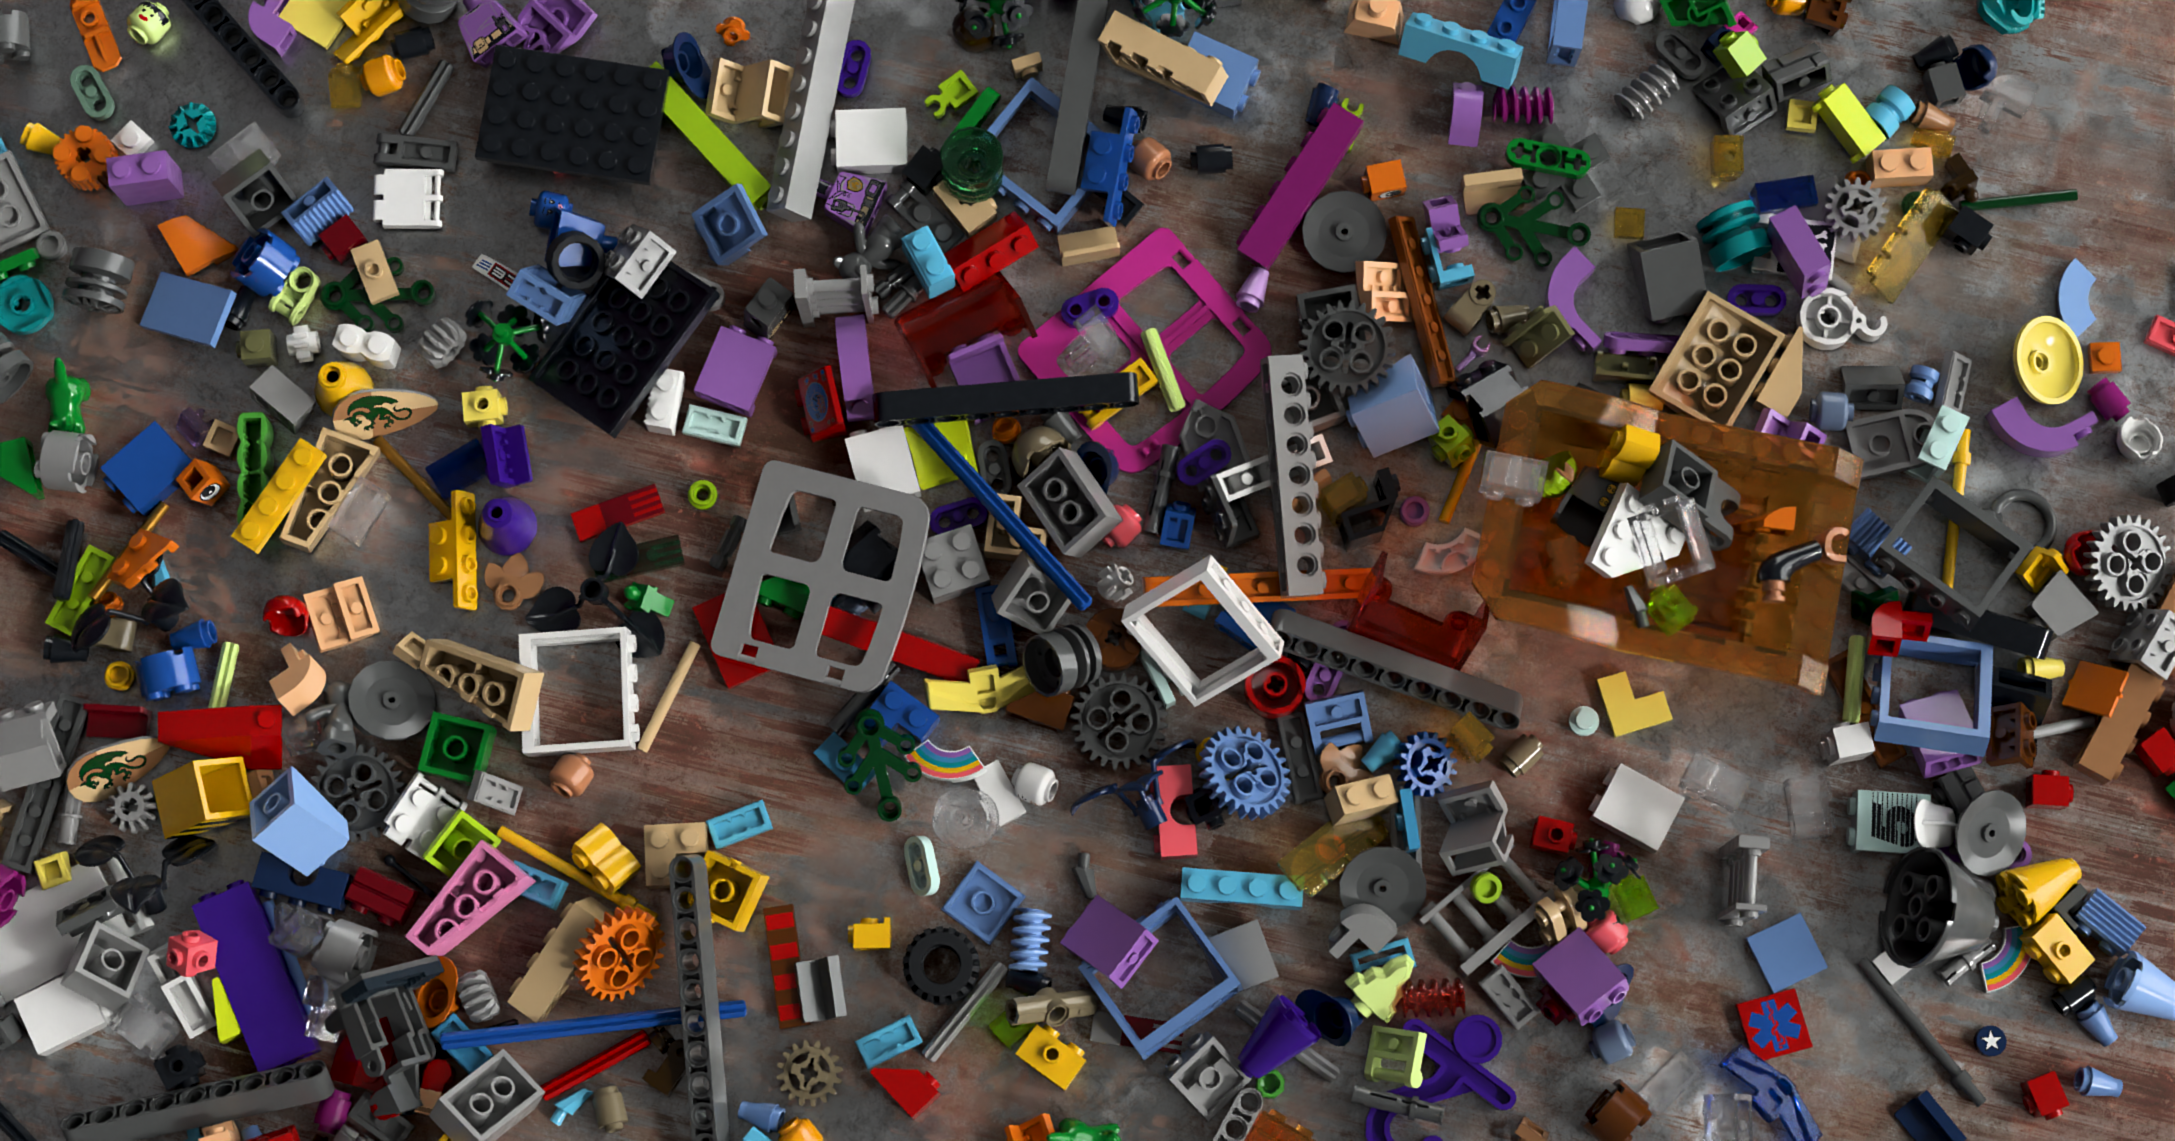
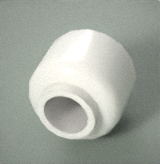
M1032 762L1026 763L1021 769L1017 768L1011 781L1018 799L1038 806L1051 802L1057 793L1059 785L1052 769Z

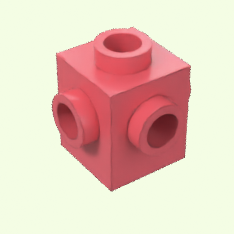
M186 930L182 934L169 937L166 966L184 977H193L197 973L214 969L218 940L200 930Z

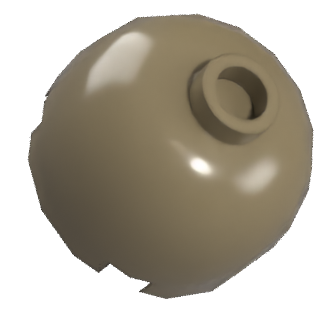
M1036 426L1023 430L1017 436L1011 452L1013 467L1024 480L1059 447L1071 450V444L1058 431L1048 426Z

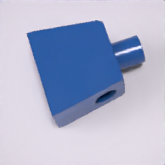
M554 206L546 253L553 239L561 233L569 231L584 232L598 241L604 253L610 250L613 251L617 246L618 238L604 235L605 225L600 221ZM580 243L569 244L563 249L559 257L560 267L591 266L592 263L590 250L587 246Z

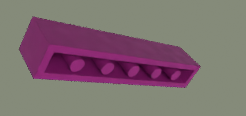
M1335 102L1330 109L1325 107L1316 120L1319 126L1314 133L1309 131L1300 144L1303 150L1298 157H1291L1284 169L1287 174L1282 182L1276 180L1268 193L1271 197L1266 206L1261 204L1252 217V220L1255 221L1249 231L1244 229L1236 241V244L1239 246L1237 254L1257 267L1269 271L1363 128V120Z

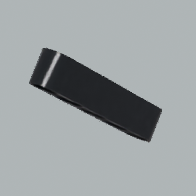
M1910 590L1903 607V611L1932 613L1933 623L1931 627L2042 660L2046 659L2054 633L2051 629L1989 610L1983 613L1971 631H1969L1959 623L1956 624L1952 618L1939 609L1930 606L1925 599Z

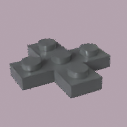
M1553 123L1529 138V140L1585 151L1591 159L1589 171L1610 159L1609 153L1596 133L1570 147L1556 123ZM1545 151L1540 154L1542 164L1546 166L1555 164L1556 157L1552 152ZM1562 155L1559 168H1563L1564 163H1570L1574 166L1573 170L1579 171V168L1584 165L1580 164V159L1575 158L1573 162L1564 161L1566 155ZM1532 170L1523 173L1522 184L1524 186H1531L1535 190L1534 203L1551 192L1560 189L1575 213L1601 197L1588 174L1580 179H1572Z

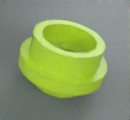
M707 480L694 482L688 490L690 504L699 510L711 508L718 498L716 487ZM707 491L708 498L699 500V492Z

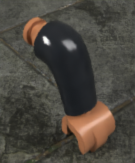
M1833 527L1818 534L1812 541L1786 548L1767 557L1760 564L1756 574V582L1762 584V592H1766V596L1762 597V602H1785V597L1781 596V592L1785 591V584L1791 582V576L1794 572L1819 560L1828 565H1840L1847 562V555L1835 554L1832 551L1831 544L1832 540L1844 539L1850 533L1849 530L1843 527Z

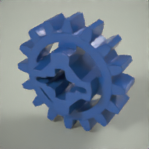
M1427 731L1417 732V735H1408V743L1399 744L1403 751L1400 754H1394V757L1400 760V763L1393 766V768L1401 772V775L1397 777V781H1406L1404 789L1410 788L1414 796L1424 795V797H1433L1436 793L1444 792L1443 786L1452 785V781L1448 777L1449 775L1457 774V771L1452 769L1451 766L1458 761L1456 758L1450 757V754L1455 749L1454 747H1445L1448 740L1446 737L1438 738V733L1436 732L1427 733Z

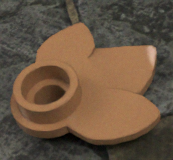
M516 553L505 562L502 568L496 564L488 563L484 579L486 585L494 592L493 598L496 605L502 610L511 611L518 608L523 599L533 598L540 592L545 576L541 572L529 573L526 559L521 553ZM508 591L514 593V598L511 601L504 600V594Z
M1330 742L1323 748L1319 760L1322 768L1319 784L1324 793L1328 794L1335 786L1374 777L1371 772L1360 768L1363 754L1362 745H1347L1339 751ZM1335 775L1337 777V784L1332 787L1329 779Z

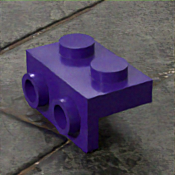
M493 424L481 426L482 437L480 444L485 452L487 464L485 466V473L490 484L508 489L532 482L533 476L524 426L520 424L507 428Z

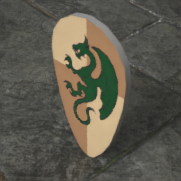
M359 390L349 393L339 400L333 409L332 421L338 433L358 440H367L402 430L422 421L437 410L438 402L436 398L414 390Z
M142 736L108 744L84 753L74 760L67 771V788L76 799L83 802L106 800L110 795L118 794L116 789L118 786L126 789L129 782L135 783L152 770L164 758L170 746L158 743V736Z

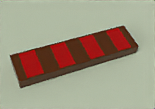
M794 905L763 908L779 1028L782 1030L811 1025L801 1021L794 964L802 962Z

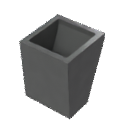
M1685 231L1627 243L1645 316L1651 321H1655L1656 324L1671 322L1674 316L1684 314V317H1692L1707 293L1698 239Z

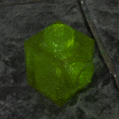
M1630 874L1626 878L1621 879L1619 886L1612 890L1627 923L1659 909L1644 875L1640 876L1641 879L1639 880L1634 874Z
M1003 1011L988 1025L1008 1050L1036 1026L1035 1023L1011 1026L1006 1020V1011Z

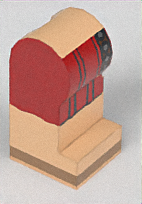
M435 1059L427 1064L420 1087V1100L423 1106L415 1109L414 1112L429 1116L437 1100L448 1092V1087L454 1082L456 1077L455 1068L451 1063L442 1059Z

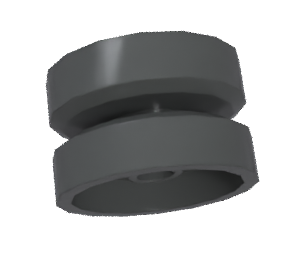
M1 332L0 405L14 396L23 387L30 377L34 365L21 350H15V345Z

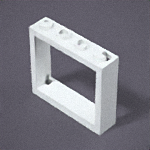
M1212 555L1205 557L1125 606L1121 622L1127 628L1126 632L1137 639L1144 653L1156 661L1163 675L1174 682L1181 696L1185 695L1194 707L1280 659L1284 646V640ZM1200 580L1258 647L1202 680L1196 676L1144 615Z
M627 627L519 634V664L538 670L537 647L620 641L624 740L540 745L538 697L530 731H522V753L524 755L540 757L636 750L635 742L640 741L639 724H635L634 712L639 711L638 695L634 694L633 682L638 680V671L636 664H632V652H636L637 643L635 635H631V631Z

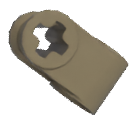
M1477 280L1451 306L1443 318L1464 336H1467L1494 302L1496 297L1495 286L1488 280ZM1487 291L1486 298L1483 297L1481 300L1476 298L1478 292Z
M111 618L107 634L93 646L132 653L137 622L121 618Z

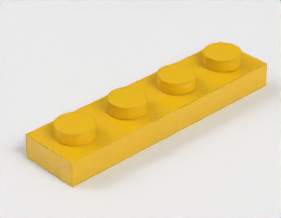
M300 437L231 537L256 554H259L327 455Z

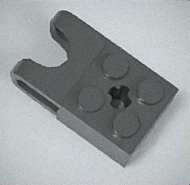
M1674 439L1668 441L1660 447L1656 460L1646 469L1638 500L1712 551L1724 550L1732 544L1734 529L1723 516H1727L1739 509L1740 493L1717 477L1718 471ZM1710 531H1712L1713 533H1715V534L1718 535L1719 537L1713 536Z

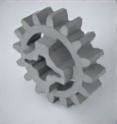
M1858 177L1853 184L1848 179H1845L1842 182V187L1838 184L1834 185L1832 188L1833 193H1828L1825 200L1828 204L1824 205L1822 211L1829 213V215L1826 216L1824 222L1833 223L1830 229L1831 233L1837 230L1841 232L1839 239L1843 240L1846 235H1849L1851 243H1854L1858 236H1860L1863 242H1865L1869 238V233L1876 236L1879 232L1878 227L1885 225L1886 220L1882 217L1889 213V209L1882 206L1886 203L1887 198L1878 197L1881 191L1880 187L1875 190L1870 188L1872 181L1869 180L1865 185H1861V180ZM1843 196L1844 206L1837 209V202ZM1853 206L1855 210L1860 209L1862 211L1858 215L1857 211H1851L1850 208ZM1874 211L1873 221L1868 225L1869 219L1867 215Z

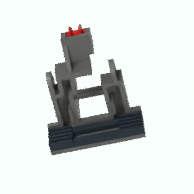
M437 955L359 974L333 991L338 1008L326 1018L325 1028L330 1034H335L345 1029L356 1060H361L365 1073L373 1078L383 1075L387 1086L375 1091L369 1100L371 1112L379 1120L394 1118L403 1112L423 1106L420 1100L419 1066L435 1058L436 1048L413 990L418 989L421 985L429 982L430 979L444 972V968ZM384 1017L388 1018L395 1038L391 1043L398 1060L397 1064L385 1070V1061L380 1049L388 1045L379 1019Z

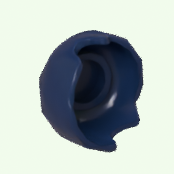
M1983 44L1970 45L1963 48L1962 54L1955 58L1953 63L1956 62L1964 89L1966 91H1975L1988 86L1994 80L1998 68L1997 59L1993 52Z

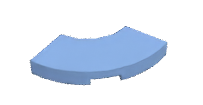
M2075 258L2067 266L2060 278L2057 287V312L2059 319L2066 323L2076 337H2078L2096 320V317L2090 310L2088 301L2090 287L2096 278Z

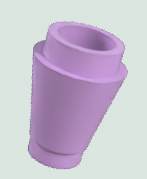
M1254 267L1237 292L1236 305L1242 310L1256 313L1259 308L1263 307L1269 277L1267 270L1261 267Z

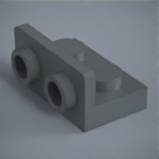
M113 884L57 911L56 927L60 934L63 936L69 933L71 937H75L85 932L94 922L103 923L125 912L126 910L119 906L111 897L110 889Z

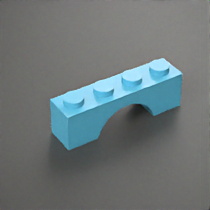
M1413 12L1405 23L1398 55L1426 63L1430 57L1440 51H1457L1465 54L1475 63L1479 70L1481 81L1509 89L1517 76L1524 46L1518 45L1510 39H1498L1489 36L1481 30H1470L1460 27L1455 22H1444L1435 19L1427 13Z
M1183 867L1180 901L1241 903L1274 909L1301 910L1304 877Z

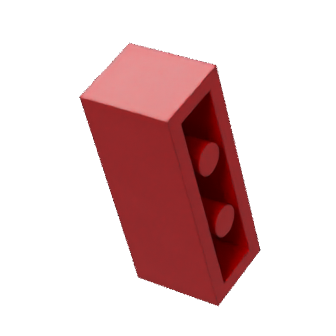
M1013 211L944 253V256L947 259V264L951 266L955 273L956 285L964 293L1039 246L1028 224Z

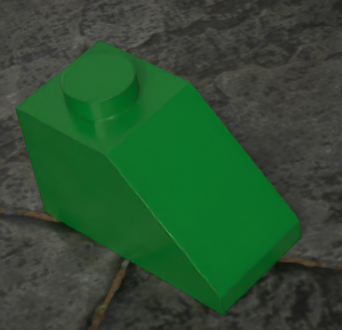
M26 437L1 442L0 477L38 500L45 499L41 479L36 478L34 474V467L37 461L32 442Z

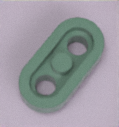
M89 65L76 67L70 75V84L83 109L94 120L103 121L108 119L115 110V103L100 74ZM86 79H92L90 85L83 86V82ZM105 103L102 110H96L98 104Z

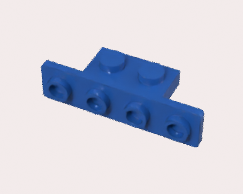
M1125 107L1120 134L1091 131L1080 187L1084 191L1108 194L1103 221L1110 227H1116L1117 220H1120L1122 217L1123 203L1121 202L1122 192L1126 191L1128 187L1129 176L1126 174L1128 162L1131 163L1134 157L1132 141L1134 134L1138 133L1140 127V118L1132 107Z

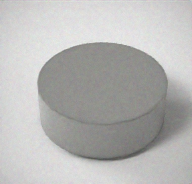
M49 230L39 235L36 240L37 251L45 260L57 261L67 252V241L57 231Z

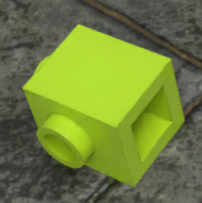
M1748 31L1728 32L1719 40L1721 44L1713 50V53L1732 79L1747 77L1767 59L1758 46V40Z

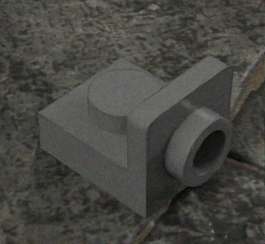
M2080 883L2076 884L2048 913H2058L2068 927L2074 931L2079 926L2067 912L2073 914L2085 903L2082 898L2088 891Z

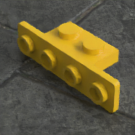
M348 1L336 14L354 34L333 54L346 65L357 60L362 55L363 50L371 42L377 41L392 22H396L403 17L404 11L399 7L398 1Z
M452 490L451 519L428 523L429 580L437 584L453 581L454 608L473 611L477 610L478 597L475 494L461 490Z

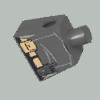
M769 277L744 310V327L756 336H762L770 340L797 306L795 294Z

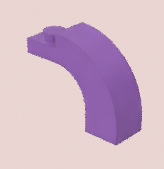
M1575 246L1560 260L1552 273L1545 293V308L1556 305L1575 332L1571 339L1574 346L1581 352L1586 351L1591 355L1599 348L1602 340L1577 314L1574 307V292L1592 275L1595 266Z
M865 315L835 317L839 365L848 422L874 419L872 400L874 389Z
M2018 397L1992 409L1985 416L1994 433L2006 445L2019 453L2040 458L2057 457L2071 452L2079 445L2078 440L2093 432L2091 427L2098 422L2096 415L2091 411L2064 426L2045 427L2030 418Z

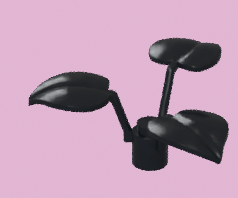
M618 522L608 527L592 544L589 551L590 566L595 571L605 573L598 575L596 578L592 577L583 581L577 604L575 595L570 590L564 587H552L538 597L532 609L525 616V620L540 632L576 630L581 624V616L577 609L583 606L585 600L592 605L604 603L625 622L618 627H627L631 631V635H635L637 649L636 652H632L633 658L658 657L662 654L665 645L664 628L656 614L650 611L649 613L633 611L628 618L608 600L609 589L603 581L609 578L610 573L616 576L627 575L636 567L639 560L637 544L623 522ZM616 641V644L620 649V641Z
M163 554L155 560L159 566L146 574L140 581L151 596L143 606L141 616L111 608L106 610L102 603L88 607L78 617L72 630L71 646L75 653L95 645L104 638L111 624L109 616L112 615L142 622L146 626L152 623L163 632H168L176 626L179 614L189 610L181 583L174 578H169L160 582L152 589L147 582V577L153 576L158 572L163 560Z
M104 835L91 839L80 846L73 854L75 861L79 865L86 867L105 864L113 857L118 859L129 878L122 879L111 887V897L119 906L135 915L141 907L145 914L154 915L161 913L167 908L163 890L168 888L166 882L168 866L171 864L178 867L189 864L217 846V842L199 836L178 838L170 842L162 850V856L166 859L162 862L161 878L151 874L135 877L124 857L119 852L125 848L126 843L121 837L115 835Z

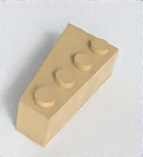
M1114 10L1098 38L1099 43L1114 65L1211 107L1228 78L1223 68V63L1219 59L1210 55L1206 57L1195 49L1183 45Z
M323 427L315 447L324 452L327 457L291 507L280 535L281 542L311 553L380 457V447Z
M426 639L419 666L421 670L447 688H452L458 692L465 701L472 702L478 706L488 717L498 720L508 731H530L544 672L448 639Z
M593 897L585 898L574 904L570 902L560 915V918L563 920L558 928L553 927L545 936L543 942L546 945L541 953L536 952L528 961L526 967L529 970L524 978L519 977L511 986L509 992L512 995L507 1002L535 1023L545 1020L568 989L567 979L573 980L576 977L574 972L578 968L572 962L580 958L574 953V950L583 947L578 941L579 938L588 937L585 929H594L596 927L594 923L595 918L602 922L604 920V912L607 911L612 916L614 913Z

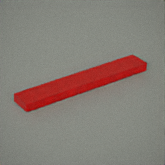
M830 605L822 635L867 651L878 622ZM905 631L901 632L892 657L893 661L949 681L968 682L967 669L977 668L980 662V658Z

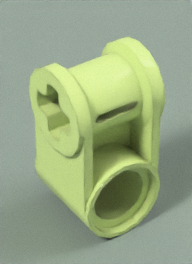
M297 267L292 271L284 282L282 291L277 296H273L268 305V309L271 312L277 311L289 319L288 322L293 326L301 321L308 307L321 290L320 278L307 267ZM304 277H311L310 285L300 289V280Z

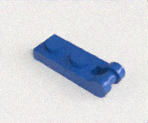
M998 585L975 588L987 665L996 664L998 667L1009 665V668L1018 667L1011 620L996 613L991 598ZM1006 646V654L995 655L994 647Z

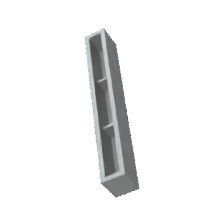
M807 0V10L801 29L802 34L796 54V64L790 84L791 89L785 109V119L782 134L779 138L780 144L774 164V173L766 211L790 222L812 219L855 0Z

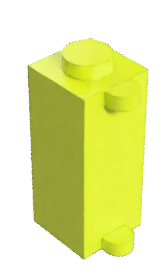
M1845 83L1837 86L1829 84L1817 94L1820 98L1812 104L1811 109L1814 113L1818 112L1851 156L1849 159L1853 164L1862 157L1867 156L1887 139Z

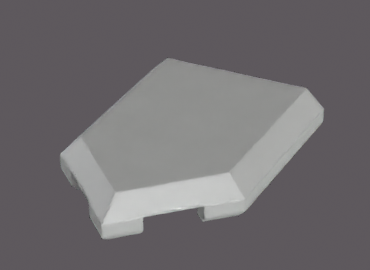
M1837 175L1832 176L1791 197L1785 203L1788 208L1796 205L1804 219L1824 221L1826 216L1829 215V213L1822 211L1824 205L1828 204L1825 198L1828 193H1833L1832 188L1834 185L1838 184L1842 187V183ZM1843 196L1837 202V209L1844 206ZM1853 206L1850 208L1851 211H1857ZM1837 230L1834 258L1854 265L1862 239L1858 236L1857 240L1851 243L1850 236L1846 235L1841 240L1839 239L1841 232Z
M1195 399L1179 434V440L1185 456L1210 440L1220 439L1230 446L1232 456L1230 462L1215 474L1250 462L1251 459L1235 417ZM1212 450L1210 456L1213 460H1219L1221 453L1219 450ZM1190 466L1191 472L1195 476L1196 468ZM1206 479L1197 485L1199 492L1205 491Z

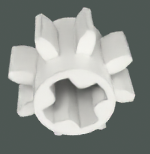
M308 325L294 326V333L286 336L289 356H296L299 363L314 361L313 355L321 352L318 332L311 331Z
M1113 564L1111 567L1107 566L1098 573L1101 580L1097 583V589L1103 598L1107 600L1113 599L1114 602H1118L1120 599L1124 600L1133 593L1129 587L1133 584L1134 579L1126 567H1118L1116 564Z

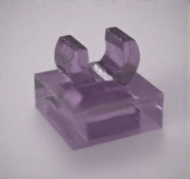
M188 407L180 413L175 428L196 449L204 443L214 419L205 423L201 419L205 413L203 408L197 409L194 412L191 407Z

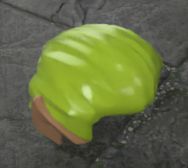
M1562 451L1538 460L1536 469L1532 466L1529 467L1527 484L1532 493L1544 498H1556L1570 490L1572 483L1576 480V472L1578 470L1571 451Z

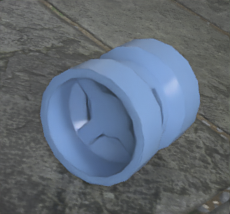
M1913 365L1909 373L1910 382L1905 385L1904 396L1918 403L1930 404L1934 396L1932 389L1934 385H1937L1940 373L1927 366Z

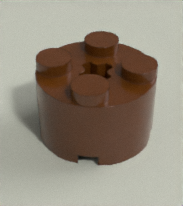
M1122 608L1101 610L1094 614L1085 625L1099 644L1102 655V670L1111 673H1119L1132 667L1138 660L1142 650L1141 644L1133 635L1126 632L1127 628L1121 622L1124 612ZM1109 635H1113L1115 638L1120 637L1117 646H1114L1112 643H1106Z
M1618 1079L1613 1083L1617 1088L1612 1092L1605 1089L1585 1113L1589 1120L1587 1122L1581 1121L1580 1126L1597 1141H1631L1633 1136L1630 1133L1637 1125L1643 1126L1652 1116V1112L1648 1110L1649 1104L1621 1079Z

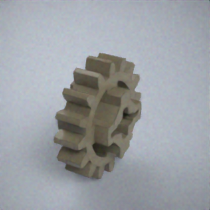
M804 1040L803 1048H799L794 1043L792 1045L794 1051L792 1054L785 1051L783 1053L787 1059L786 1063L777 1064L778 1067L783 1069V1073L777 1075L776 1078L785 1081L780 1090L782 1092L791 1091L788 1096L790 1101L799 1097L800 1106H803L806 1100H810L811 1106L816 1107V1099L819 1098L824 1103H827L826 1094L829 1092L836 1095L837 1092L833 1088L834 1084H842L843 1082L836 1077V1073L843 1071V1067H835L834 1064L840 1059L839 1056H829L832 1050L830 1046L821 1050L820 1041H816L814 1047H810L809 1041ZM809 1053L807 1060L800 1064L793 1063L799 1056ZM821 1056L828 1062L830 1073L822 1070L820 1066ZM813 1063L814 1071L818 1075L816 1078L811 1077L807 1083L806 1076L802 1074L803 1069L808 1070ZM790 1074L797 1076L799 1079V1091L792 1085ZM819 1083L827 1084L821 1091L810 1094L813 1087Z

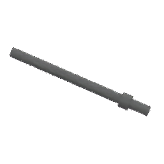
M1865 957L1858 962L1857 965L1950 1074L1952 1077L1951 1082L1957 1089H1962L1976 1107L1982 1105L1987 1099L1972 1083L1971 1080L1973 1078L1965 1069L1961 1070L1871 961Z

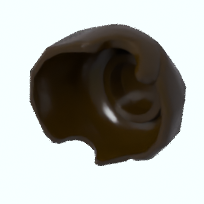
M972 5L964 8L962 12H959L954 17L952 31L955 39L965 51L981 53L993 46L991 41H993L994 37L998 36V26L992 15L990 17L993 21V26L990 29L991 35L975 39L964 26L966 21L964 13L968 9L973 11L980 9L985 14L988 10L984 7Z

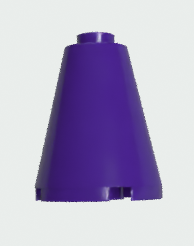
M514 497L492 499L485 504L479 516L478 535L481 542L490 551L502 556H513L516 553L527 550L537 533V518L531 507L520 499Z
M1278 994L1273 998L1240 1052L1238 1059L1241 1063L1238 1067L1247 1077L1252 1078L1255 1076L1260 1079L1318 1042L1322 1037L1321 1032L1313 1021L1308 1023L1304 1017L1305 1013L1295 1003L1284 995L1279 996Z

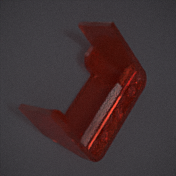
M1000 271L964 293L956 285L953 289L902 313L894 321L899 335L920 374L930 388L937 387L933 377L938 376L944 371L947 365L945 356L951 354V349L961 344L969 345L981 336L996 330L1002 335L1011 337L1019 334L1025 328L1032 338L1038 336L1021 297Z
M1382 551L1362 585L1346 630L1460 671L1487 629L1492 598L1486 596L1475 615L1464 611H1452L1446 615L1443 622L1389 600L1392 595L1393 586L1387 578L1383 577L1388 553Z

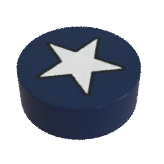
M1985 1026L1975 1033L1974 1046L1983 1056H1997L2006 1047V1036L1996 1026Z

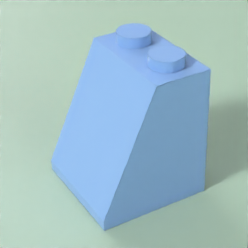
M1411 354L1396 362L1393 368H1388L1386 370L1388 373L1386 379L1377 376L1379 381L1378 387L1369 383L1367 394L1360 388L1357 391L1356 397L1353 395L1348 397L1350 410L1346 411L1348 421L1352 428L1357 426L1359 441L1363 449L1368 448L1373 458L1440 432L1433 396Z
M292 766L249 803L252 841L307 877L314 870L319 869L320 866L322 867L331 855L337 850L343 849L349 841L347 820Z

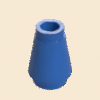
M200 619L170 634V643L175 651L182 650L183 647H193V649L210 648L218 640L214 623L211 620L205 621L204 619Z

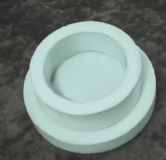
M1577 707L1569 716V726L1575 734L1589 736L1599 726L1598 714L1591 707Z

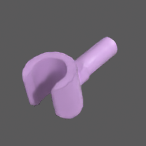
M1482 335L1475 337L1470 346V351L1454 368L1458 373L1476 357H1483L1489 350L1490 343L1485 349H1480L1477 346Z

